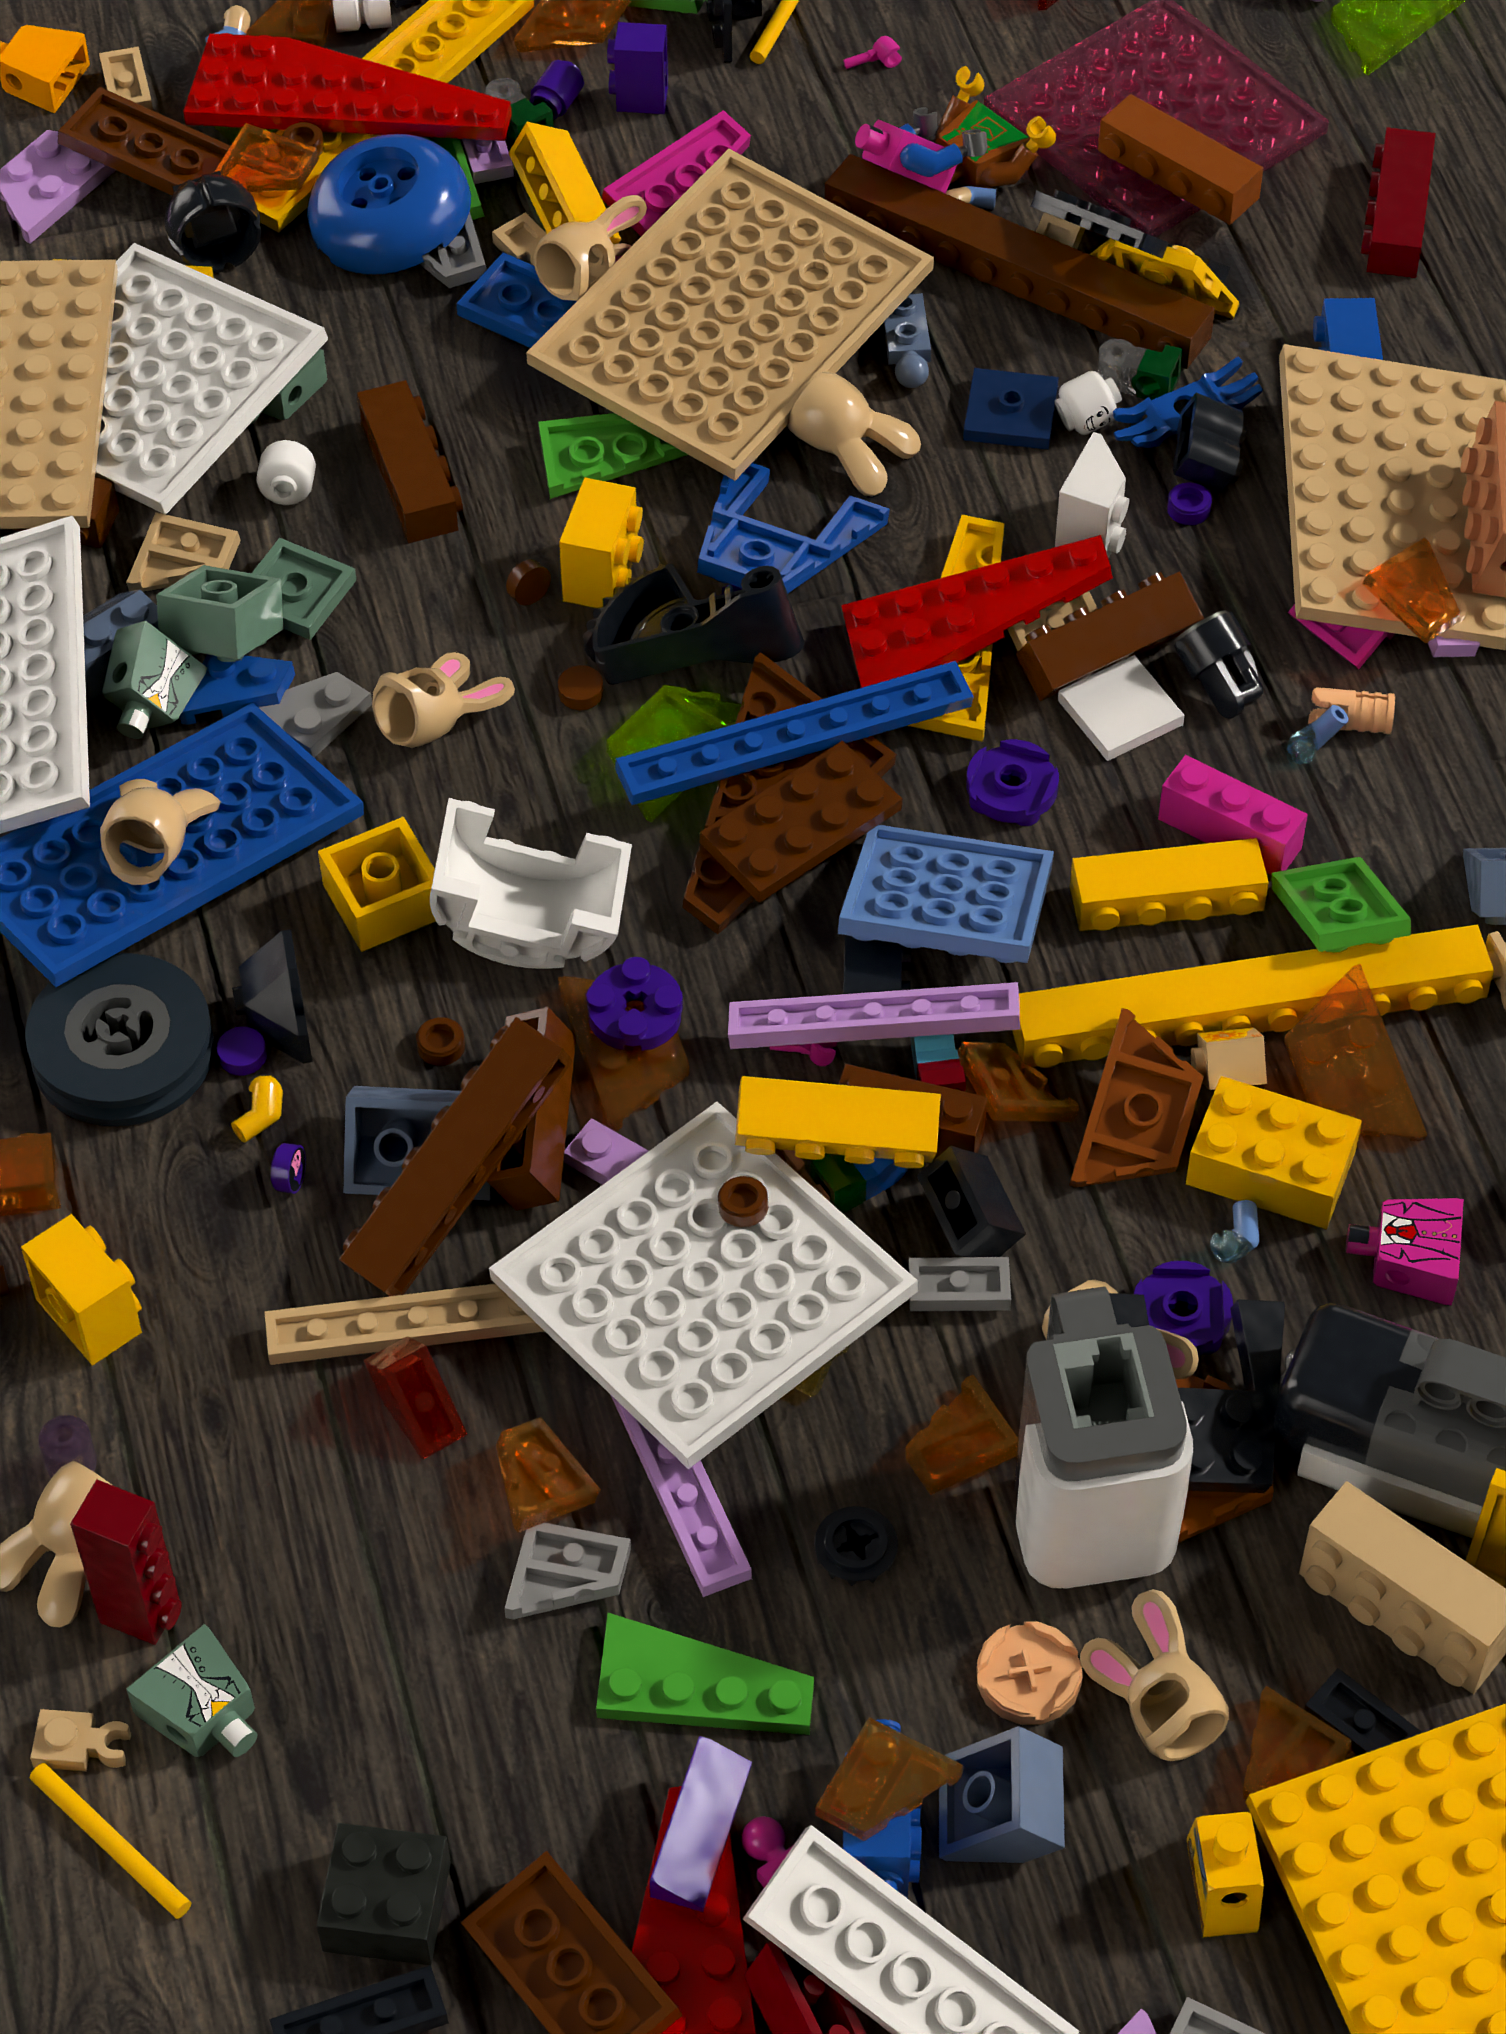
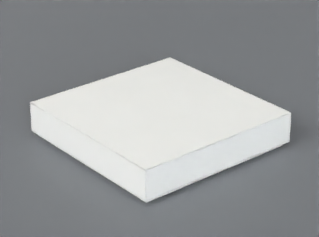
M1135 655L1059 690L1058 693L1059 703L1107 761L1183 726L1185 715Z

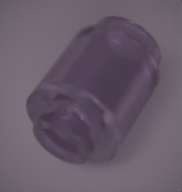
M62 1415L51 1419L43 1426L38 1442L46 1470L51 1478L62 1466L72 1461L92 1471L95 1470L97 1465L95 1447L89 1427L82 1419L72 1415Z

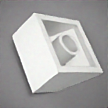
M1092 433L1059 491L1055 547L1101 535L1109 558L1112 552L1118 553L1123 545L1126 528L1121 527V523L1128 510L1129 498L1124 497L1126 477L1101 434Z

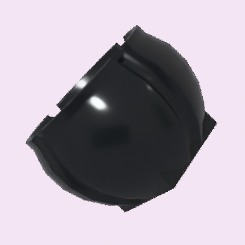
M217 171L211 174H203L202 177L194 180L189 179L182 184L173 186L174 193L166 207L165 230L173 250L189 266L212 267L213 272H223L225 263L230 262L237 267L253 254L260 242L261 219L252 194L242 184L230 177L221 175V172ZM226 205V207L195 217L204 211L206 207Z

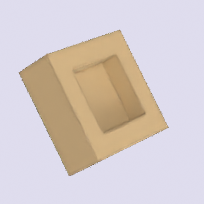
M1044 212L1036 232L1077 249L1086 228Z

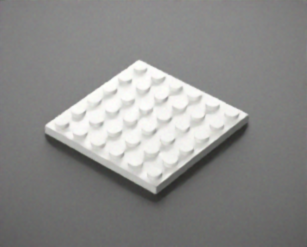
M133 243L116 261L118 276L95 477L113 481L115 491L166 515L325 344L328 337L322 326Z
M715 1102L489 1268L491 1280L687 1469H690L918 1292V1280L777 1154H750L745 1151V1146L735 1145L737 1119L718 1102ZM740 1176L752 1177L759 1180L766 1187L769 1208L765 1218L758 1224L750 1227H735L722 1219L718 1208V1192L722 1185L732 1178Z

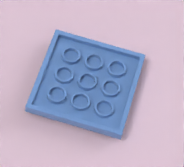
M878 825L867 832L839 916L838 934L849 935L861 941L881 940L899 943L907 948L926 947L945 950L950 954L958 956L971 954L990 957L1003 963H1028L1052 869L1054 851Z

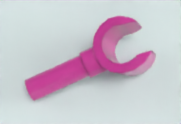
M882 36L874 43L873 49L843 59L845 69L878 59L887 68L895 67L902 60V57L897 52L900 46L892 38Z
M837 1042L770 1046V1050L809 1054V1058L814 1064L827 1066L834 1060L836 1050L831 1048L836 1047Z

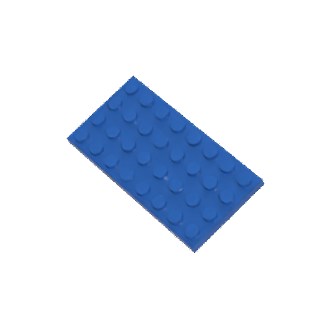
M252 702L90 789L89 808L18 828L1 837L0 932L55 987H58L363 816V801ZM134 779H147L157 783L158 789L166 791L172 796L185 789L201 788L216 796L221 801L218 810L202 815L188 824L181 851L157 881L145 885H131L123 882L112 873L102 851L100 828L110 807L120 798V785ZM124 842L120 844L119 848L120 853L127 862L137 867L151 866L164 857V853H148Z

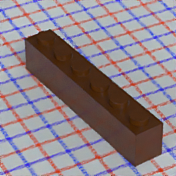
M515 1017L509 1026L505 1025L498 1030L491 1041V1051L480 1066L476 1065L468 1071L461 1083L462 1091L451 1106L447 1105L438 1112L431 1125L433 1131L422 1146H416L408 1153L402 1164L403 1172L392 1187L387 1186L379 1193L373 1203V1213L363 1227L355 1228L344 1242V1253L339 1260L388 1296L405 1294L573 1062L562 1047L518 1017Z

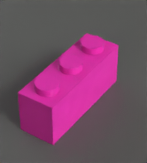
M1185 755L1162 785L1158 820L1205 843L1257 838L1266 873L1272 875V872L1287 870L1302 849L1308 814Z

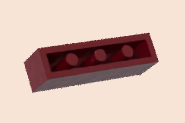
M1386 127L1384 144L1376 143L1372 168L1380 169V172L1372 171L1368 196L1376 197V201L1368 200L1364 224L1372 226V230L1364 229L1360 253L1368 255L1366 272L1410 278L1417 277L1436 133Z
M96 1479L70 1525L99 1622L156 1645L165 1629L171 1630L177 1622L182 1602L179 1599L175 1577L173 1576L169 1560V1552L166 1549L155 1503Z
M772 1941L766 1943L743 1975L772 2034H866L850 2001Z

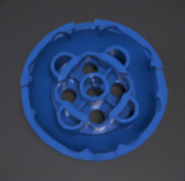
M387 134L372 137L345 149L322 170L309 198V229L316 247L329 257L332 264L344 270L361 274H386L405 270L424 262L423 255L440 244L445 248L458 235L470 212V186L458 161L435 142L407 134Z

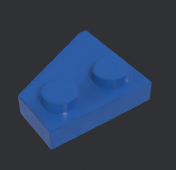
M207 654L202 664L208 669L179 716L181 724L196 723L195 714L220 709L223 717H226L252 702L257 707L280 704L285 690L289 688L295 676L292 661L244 655L243 659L239 661L223 662L218 660L217 656Z

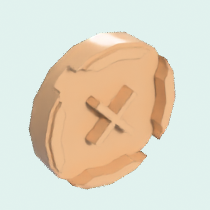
M1038 1621L1024 1622V1625H1016L1011 1628L1010 1625L998 1629L984 1642L977 1659V1688L985 1704L1001 1718L1020 1725H1042L1060 1718L1075 1703L1082 1685V1666L1078 1658V1651L1073 1642L1057 1628Z

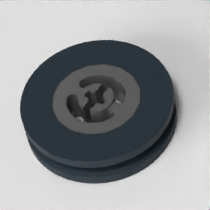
M115 954L58 987H55L50 982L33 1003L25 1029L26 1046L36 1083L46 1099L64 1114L79 1121L100 1126L118 1127L141 1124L175 1110L187 1101L201 1086L210 1070L214 1054V1037L208 1005L199 986L187 973L165 960L142 954ZM97 1034V1039L94 1042H91ZM150 1036L146 1043L143 1044V1039Z

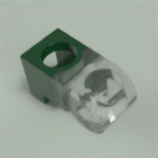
M498 78L486 86V95L504 99L511 103L512 116L506 140L512 146L526 122L554 127L552 110L545 102L534 106L521 93L520 85L515 80Z
M1123 339L1108 340L1099 348L1098 374L1104 380L1111 377L1121 393L1144 399L1149 397L1153 400L1174 391L1180 377L1182 348L1165 345L1163 352L1134 347L1130 342Z

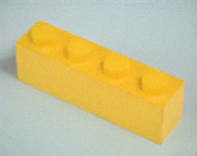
M526 122L508 154L546 233L548 234L556 227L573 221L591 222L596 220L606 210V207L569 132L563 129ZM617 232L610 237V240L613 244H619L621 237Z
M1257 838L1072 858L1070 890L1079 931L1094 929L1105 931L1121 926L1139 924L1150 926L1167 921L1202 920L1212 916L1247 915L1257 911H1264L1269 884Z
M742 1076L739 1086L735 1145L745 1146L747 1153L755 1155L775 1154V1149L794 1150L795 1156L802 1159H823L825 1153L845 1155V1161L855 1164L874 1163V1158L894 1159V1165L898 1167L922 1168L924 1167V1162L932 1163L937 1153L941 1094Z

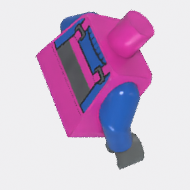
M926 107L917 108L913 111L912 126L904 124L898 128L878 119L874 126L869 124L862 125L855 137L856 146L864 150L862 153L863 159L943 193H946L957 165L963 162V157L982 156L988 148L987 134L980 129L963 131V146L959 147L955 143L943 147L922 138L934 136L938 128L937 112L928 114V108Z

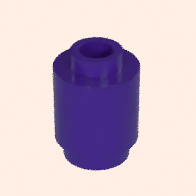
M552 61L532 88L530 102L534 106L545 102L552 110L553 120L558 116H563L584 87V79L579 68L569 61Z

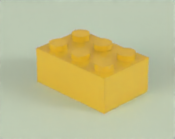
M1220 1076L1190 1152L1186 1185L1236 1201L1250 1200L1255 1202L1258 1208L1327 1229L1355 1155L1362 1120Z

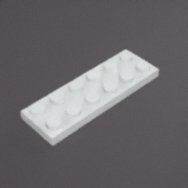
M812 1825L805 1828L743 1918L744 1921L891 2034H1079L1080 2032Z

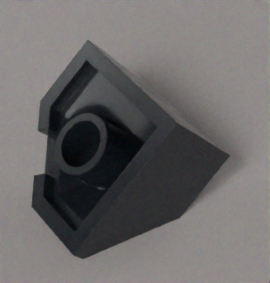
M291 929L279 932L239 966L241 986L232 987L236 1014H246L248 1027L257 1030L268 1044L303 1064L313 1061Z

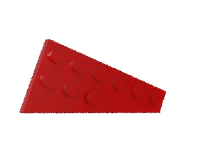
M1101 535L841 605L861 688L953 661L958 663L1005 637V629L1020 621L1027 625L1040 618L1039 611L1057 601L1068 603L1112 579L1111 566Z

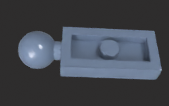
M923 293L909 294L883 322L888 365L896 364L895 376L901 385L907 388H917L925 383L929 375L927 362H931V345Z

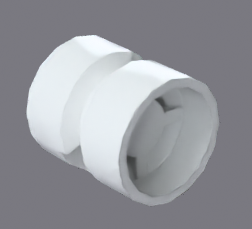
M332 0L337 33L358 31L361 24H366L369 29L392 27L389 0Z

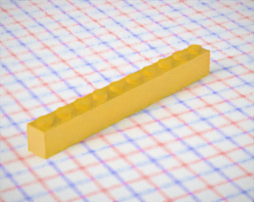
M1477 924L1411 934L1410 936L1394 938L1391 942L1385 944L1366 943L1350 946L1341 952H1319L1318 949L1019 993L1020 1030L1012 1031L1022 1069L1036 1066L1048 1068L1062 1062L1082 1059L1099 1060L1108 1056L1122 1008L1130 1010L1136 1016L1135 1020L1155 1038L1159 1036L1169 1046H1191L1197 1044V1033L1252 1027L1258 1032L1272 1030L1284 1032L1293 1027L1318 1023L1330 1025L1340 1020L1364 1016L1376 1018L1390 1012L1410 1009L1422 1011L1432 1006L1456 1002L1462 1004L1472 1003L1478 999L1487 998L1494 969Z

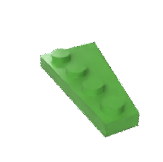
M615 413L538 422L550 499L580 490L584 477L608 481L688 455Z
M607 1614L596 1706L597 1718L810 1735L814 1691L813 1676L618 1615Z

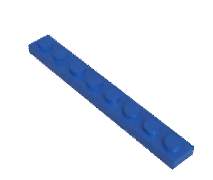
M953 661L616 758L615 770L631 805H635L835 746L842 740L845 743H849L966 709L972 706L974 696L957 662Z

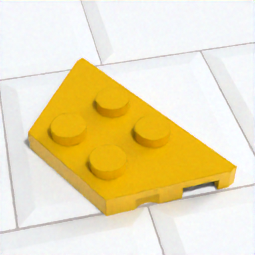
M1110 238L1089 254L1215 307V314L1234 319L1239 307V301L1199 256L1186 247L1179 245L1167 246L1163 258H1159Z

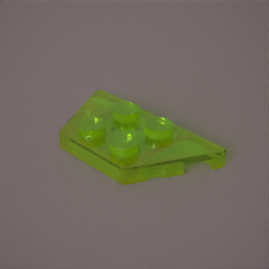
M1342 0L1332 7L1331 21L1337 31L1344 35L1345 43L1351 52L1356 51L1360 56L1362 71L1370 75L1466 0Z
M664 685L606 740L607 753L615 765L616 758L734 725L741 704L723 702L718 693L706 691L690 692L686 688ZM683 791L637 805L645 819L652 822Z

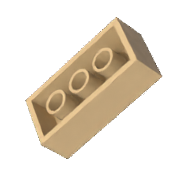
M1346 1481L1310 1524L1299 1574L1304 1577L1307 1584L1314 1591L1321 1595H1330L1345 1605L1351 1615L1359 1622L1368 1626L1374 1625L1391 1637L1394 1644L1401 1651L1411 1656L1417 1655L1432 1665L1446 1682L1453 1686H1462L1472 1694H1475L1506 1654V1588Z

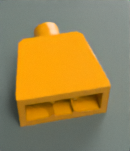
M24 25L20 27L9 43L0 41V80L2 88L5 92L52 113H56L90 65L85 34Z

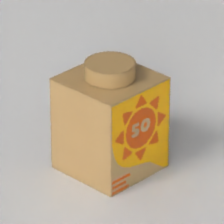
M1254 1027L1197 1033L1198 1047L1191 1048V1066L1204 1076L1202 1083L1209 1090L1216 1089L1220 1076L1249 1085L1267 1084L1264 1036Z

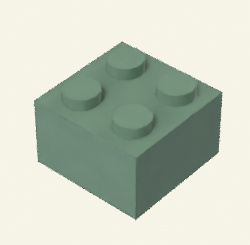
M203 565L156 594L159 631L190 655L204 653L217 656V659L223 662L239 661L243 659L244 655L256 647L265 644L268 639L284 629L280 578Z

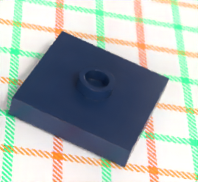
M974 368L963 440L1049 450L1055 411L1054 401L1057 398L1059 377Z

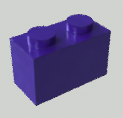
M618 22L616 39H609L607 48L608 64H615V70H610L609 94L616 95V111L665 114L668 93L667 25Z

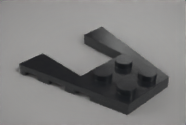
M1057 189L1054 190L1052 196L1036 191L1030 206L1159 258H1163L1167 246H1174L1169 242L1129 227L1132 219ZM1195 254L1203 260L1222 283L1225 282L1230 267Z
M1109 1293L1117 1325L1129 1324L1131 1327L1149 1325L1144 1295ZM1238 1299L1230 1308L1245 1390L1178 1388L1193 1438V1456L1188 1491L1265 1493L1273 1484L1276 1442L1274 1419L1279 1398L1285 1303L1284 1301Z

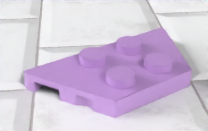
M46 130L0 169V198L6 202L10 216L13 221H17L24 240L29 244L116 171L111 167L58 144V131Z

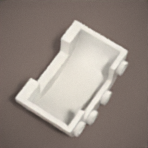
M449 798L430 892V907L438 925L446 924L454 932L452 940L467 950L492 961L516 967L536 969L562 968L565 965L566 959L579 956L586 962L602 954L612 945L618 936L632 844L617 841L609 836L586 833L576 859L561 856L553 851H541L521 846L509 840L486 837L495 809L480 806L471 801Z

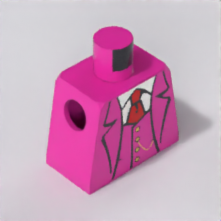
M1388 1199L1382 1202L1377 1227L1349 1224L1346 1253L1374 1256L1373 1283L1379 1287L1444 1305H1452L1459 1280L1464 1199Z

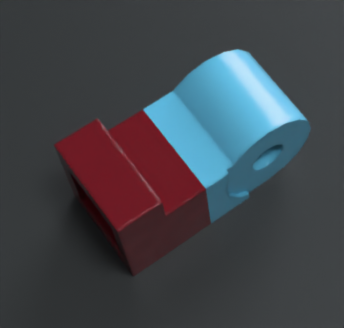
M954 1035L911 1037L916 1080L965 1092L966 1079L963 1066L960 1065L958 1050L955 1049Z

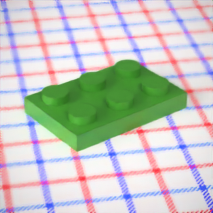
M1361 857L1272 872V890L1319 952H1341L1350 946L1366 943L1385 944L1391 942L1394 938L1411 935V918Z

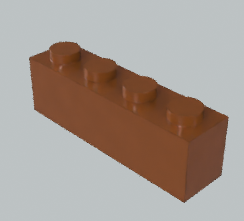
M1132 94L1127 96L1100 120L1099 152L1229 225L1260 198L1264 167Z

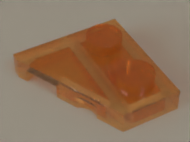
M542 1417L501 1432L496 1443V1449L513 1527L518 1533L595 1503L601 1489Z

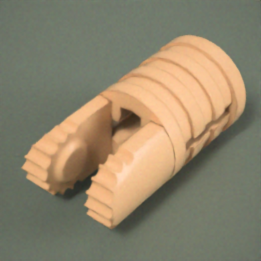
M1318 687L1313 689L1312 703H1315V706L1324 708L1310 711L1309 726L1332 705H1337L1348 716V722L1340 730L1391 734L1395 694L1369 693L1368 691L1356 692L1355 690Z

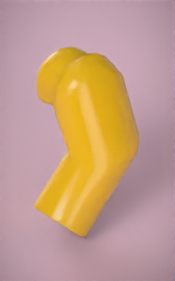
M258 1076L251 1081L249 1085V1091L252 1092L251 1110L231 1123L233 1131L244 1143L277 1122L281 1116L283 1090L280 1083L272 1076Z

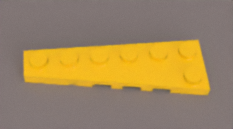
M961 515L941 578L1001 562L1004 523ZM993 643L957 663L974 696L971 707L907 726L982 742L985 732Z

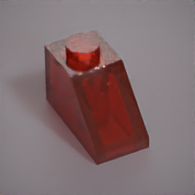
M407 1336L363 1360L384 1405L421 1458L425 1459L468 1435L426 1345Z

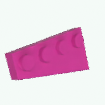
M723 110L605 187L602 200L610 207L622 197L630 195L642 197L647 206L646 214L643 219L631 226L642 236L728 149L742 155L749 147L751 135Z

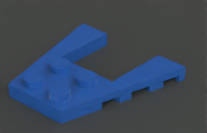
M751 463L736 481L726 475L723 476L720 494L717 502H715L710 526L708 525L698 558L697 573L714 578L719 582L729 583L742 588L741 582L746 573L760 566H773L779 570L788 594L886 526L890 509L849 496L817 539L814 540L743 516L769 483L770 469Z

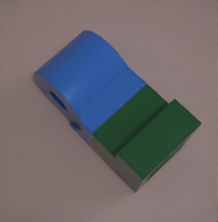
M825 1153L823 1159L811 1160V1178L816 1185L820 1183L829 1195L830 1203L843 1214L897 1183L908 1170V1168L895 1166L894 1159L874 1158V1163L855 1164L845 1161V1155L836 1154L831 1157L830 1154Z

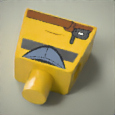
M1238 1812L1195 1818L1187 1836V1846L1203 1937L1258 1932L1264 1884L1251 1813ZM1234 1893L1233 1895L1241 1901L1225 1903L1221 1900L1226 1895Z

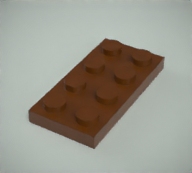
M99 87L58 130V144L170 195L174 193L173 186L182 184L189 179L194 180L202 177L203 174H211L220 171L221 175L227 176L242 163L243 151L102 87Z
M842 740L700 831L699 843L760 903L901 811L903 798Z
M545 1851L461 1922L550 2034H661L682 2016V2013L548 1851Z

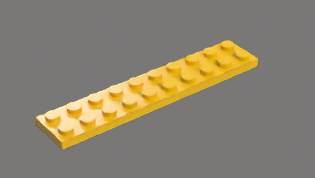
M429 0L362 59L449 83L534 7V0ZM280 129L231 171L227 177L238 181L252 194L260 214V223L279 233L308 208L312 188L322 170L332 159L360 141L381 135L322 132L324 140L322 154L313 160L300 162L292 160L285 155L282 143V134L285 130Z

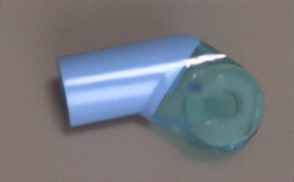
M1332 705L1316 721L1292 734L1287 744V751L1291 754L1292 760L1297 764L1311 762L1315 758L1316 751L1348 722L1346 712L1341 707Z
M1241 1200L1234 1203L1232 1207L1234 1229L1231 1231L1223 1230L1222 1237L1217 1233L1212 1236L1210 1248L1218 1261L1236 1263L1259 1244L1257 1205L1253 1201Z

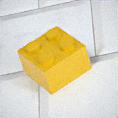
M584 477L559 541L564 602L601 608L603 607L602 599L613 597L615 587H625L628 584V578L632 576L630 569L632 562L639 563L644 545V538L638 536L643 510L642 507L636 505V487Z
M404 817L318 851L323 886L361 952L436 922L430 907V892L435 869Z
M70 1214L21 1246L36 1300L92 1366L142 1333L137 1314L142 1310V1307L131 1289V1286L135 1284V1279L121 1259L118 1258L112 1261L105 1253V1243L91 1225L84 1229L78 1220Z

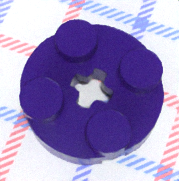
M1017 739L1000 741V747L992 748L987 752V746L980 749L972 757L967 769L966 788L969 794L970 807L977 813L984 814L991 819L1001 822L1017 823L1021 826H1031L1037 823L1040 815L1047 812L1054 804L1058 794L1059 772L1057 767L1054 768L1049 762L1050 755L1038 745ZM1012 776H1017L1020 778V785L1009 786L1001 780L1009 781Z
M630 957L623 964L604 971L595 979L586 994L588 1018L592 1031L603 1043L615 1049L625 1050V1045H641V1051L654 1049L666 1043L679 1029L683 1010V996L680 986L668 972L655 965H650L642 957ZM630 1001H641L645 1010L640 1012L635 1008L630 1011L624 1009L627 1007L626 1003Z
M1190 1261L1166 1262L1153 1268V1274L1146 1277L1143 1282L1141 1279L1135 1287L1133 1294L1144 1295L1149 1325L1187 1338L1196 1347L1198 1356L1212 1354L1221 1347L1222 1340L1229 1332L1232 1316L1230 1308L1234 1304L1228 1286L1223 1280L1221 1285L1217 1279L1210 1276V1269ZM1178 1301L1186 1302L1187 1309L1195 1310L1196 1312L1186 1317H1181L1172 1313L1171 1309H1175Z

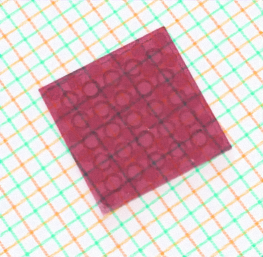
M1173 0L1149 1L984 97V105L1026 136H1028L1026 128L1029 121L1037 116L1042 117L1047 123L1046 127L1050 125L1055 131L1056 141L1051 147L1045 149L1038 148L1036 152L1105 209L1132 219L1129 227L1157 237L1201 209L1098 151L1100 120L1130 94L1264 167L1263 171L1326 134L1329 124L1327 118Z

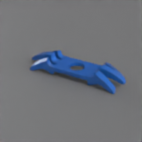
M1238 356L1218 371L1204 373L1200 380L1153 400L1148 397L1134 407L1116 408L1113 411V417L1116 421L1137 424L1118 430L1113 435L1117 440L1131 441L1137 447L1149 448L1160 446L1165 439L1177 434L1181 414L1174 409L1176 401L1181 399L1190 400L1195 393H1199L1240 410L1263 392L1260 384L1251 387L1259 377L1254 372L1234 383L1220 387L1242 366L1243 361ZM1144 415H1147V416H1148V417L1145 418L1143 421H1141V419H1142V417H1143Z

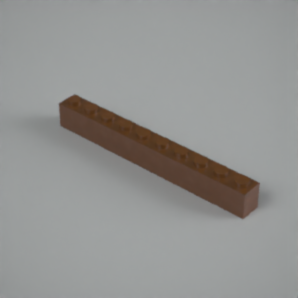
M849 154L825 182V200L934 257V261L1146 351V349L1163 352L1165 345L1182 348L1181 367L1189 368L1211 339L1215 307L858 156Z

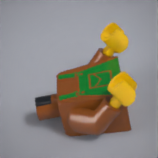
M963 66L956 74V82L960 87V91L957 97L952 95L941 118L934 143L943 147L953 143L958 147L963 146L962 132L970 129H980L987 134L988 148L982 156L963 157V162L957 165L950 184L956 181L963 187L974 186L982 188L1015 184L1029 170V167L1037 158L1038 153L1036 151L1038 148H1049L1055 143L1056 133L1050 125L1046 127L1047 123L1042 117L1037 116L1027 124L1028 136H1026L978 100L973 101L971 104L968 103L970 97L977 96L983 91L984 80L978 72L974 81L966 84L971 72L967 66Z

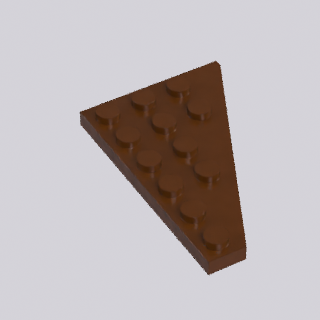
M760 652L754 658L752 671L735 724L821 700L822 698ZM873 736L846 743L880 777L895 765L897 754ZM828 749L718 780V786L712 800L705 828ZM700 844L684 895L682 908L718 935L755 898Z

